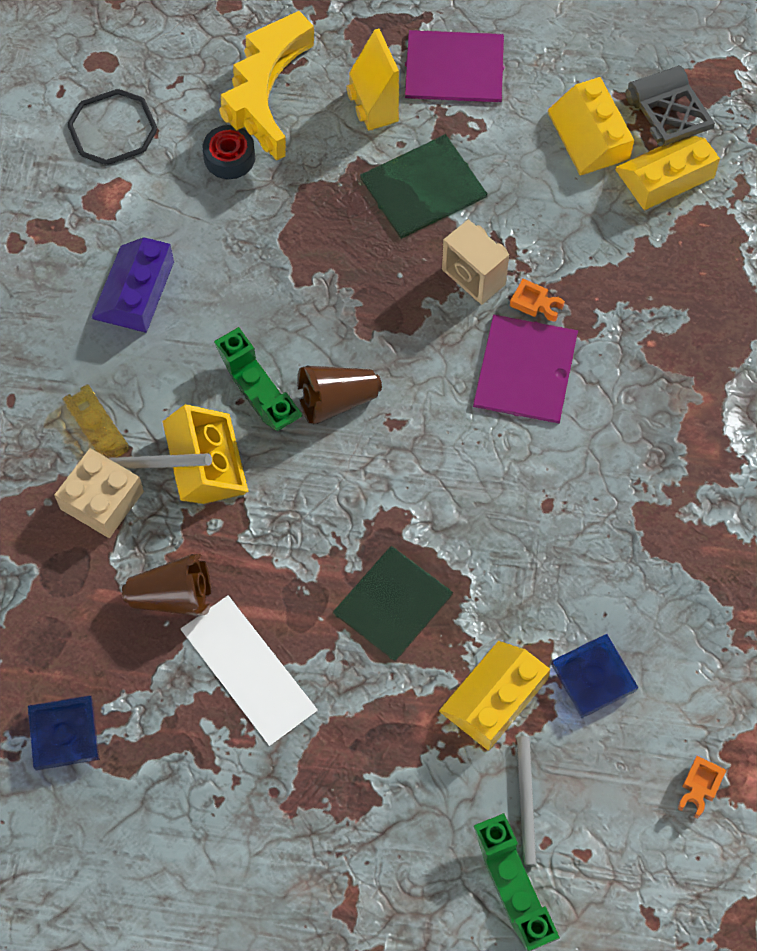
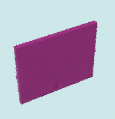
M409 30L407 61L405 62L407 67L405 98L502 102L503 71L505 69L503 65L504 34Z
M493 314L473 407L560 424L578 330Z

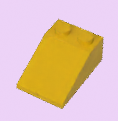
M380 29L374 30L349 72V85H346L350 101L355 100L357 117L360 122L364 121L368 131L399 122V70Z

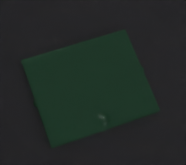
M446 134L360 174L361 180L377 202L378 208L383 211L401 239L488 196V193L469 168L468 163L464 161Z

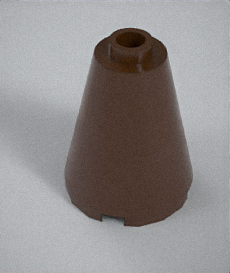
M310 365L300 367L297 374L298 390L303 389L304 398L299 399L304 417L309 424H319L377 398L378 392L382 390L380 376L375 374L372 369Z
M191 554L131 576L127 579L126 584L122 586L123 600L131 608L194 616L206 615L211 606V603L205 604L206 595L211 594V581L205 561L199 562L198 559L202 556L201 554Z

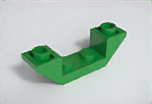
M239 327L214 341L233 381L265 424L279 431L302 417L301 411L288 393L281 394L258 363L255 348Z
M505 813L474 825L487 870L511 925L527 951L535 950L560 939L546 906H541L516 850L518 842Z

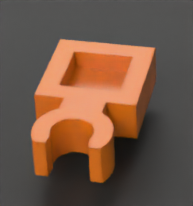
M522 279L510 300V307L533 317H536L540 311L544 313L548 320L556 322L558 313L552 311L551 308L556 307L562 310L565 301L559 297L548 298V289Z
M696 756L682 786L689 790L690 793L685 794L681 798L678 810L682 811L687 802H693L697 807L694 817L698 819L705 809L703 798L713 801L727 770Z

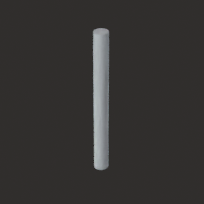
M209 453L109 458L125 469L209 466L212 463V457Z
M519 736L517 737L523 866L534 867L536 866L530 737Z

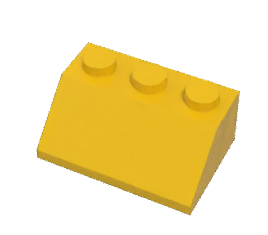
M601 77L574 85L548 109V115L580 176L630 160L634 138Z
M691 136L665 146L657 147L616 166L615 170L645 211L715 178L720 157L706 138Z
M184 404L162 421L170 455L209 453L212 457V463L209 466L173 467L181 501L206 504L244 495L248 492L230 414Z
M498 641L442 706L439 712L490 751L547 682L550 668L527 650Z

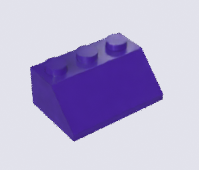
M143 237L121 245L93 312L92 319L147 333L174 264L171 244Z

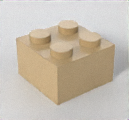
M468 219L443 239L442 270L481 305L506 285L509 254L502 244H496L488 237L486 231L481 226L475 225Z
M89 448L54 496L62 511L110 538L144 490L139 476Z

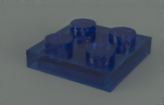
M608 634L590 641L551 662L554 671L581 718L638 690L635 680Z
M91 695L28 706L33 768L36 771L100 760L94 703Z

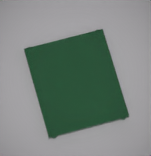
M390 546L336 607L333 614L396 662L451 598L453 592L399 552L397 548Z

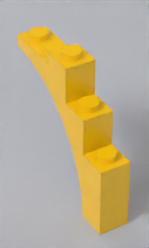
M300 11L245 35L246 48L244 53L246 59L233 64L234 77L232 78L234 88L221 94V107L219 111L222 119L226 123L229 122L236 131L245 127L250 135H254L260 142L262 149L265 152H269L276 161L286 156V137L275 123L269 109V94L282 70L298 55L314 46V26Z

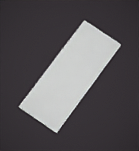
M229 596L213 605L208 614L196 617L181 628V631L269 746L318 711Z

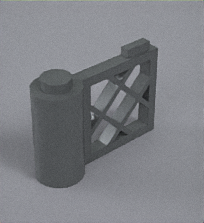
M678 65L628 84V89L625 91L626 99L630 105H634L635 108L642 110L652 126L650 127V133L657 143L662 141L665 146L714 128L715 122L690 87L687 74L682 66ZM684 96L690 101L689 106L674 103L676 99ZM659 106L667 110L664 115L654 113L651 108ZM671 110L684 113L685 116L683 120L669 117ZM692 115L701 118L703 122L694 124L687 122V120ZM668 124L679 127V130L667 134L664 130V125Z

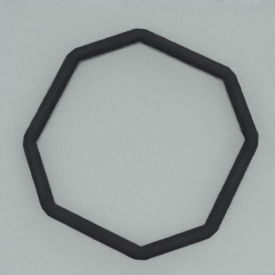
M120 89L81 101L67 125L79 155L104 165H110L144 153L157 132V125L145 99ZM115 95H121L141 102L152 127L141 148L107 160L84 152L73 127V123L83 106Z

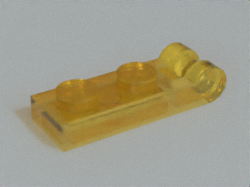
M88 384L81 387L80 392L73 396L68 394L62 398L66 408L96 452L109 459L119 457L130 450L128 443ZM87 401L90 406L80 411L78 406Z

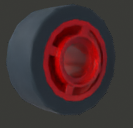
M221 125L212 129L205 136L202 144L203 157L210 173L226 180L237 179L246 175L253 168L256 160L254 140L245 129L241 128L236 131L232 125Z

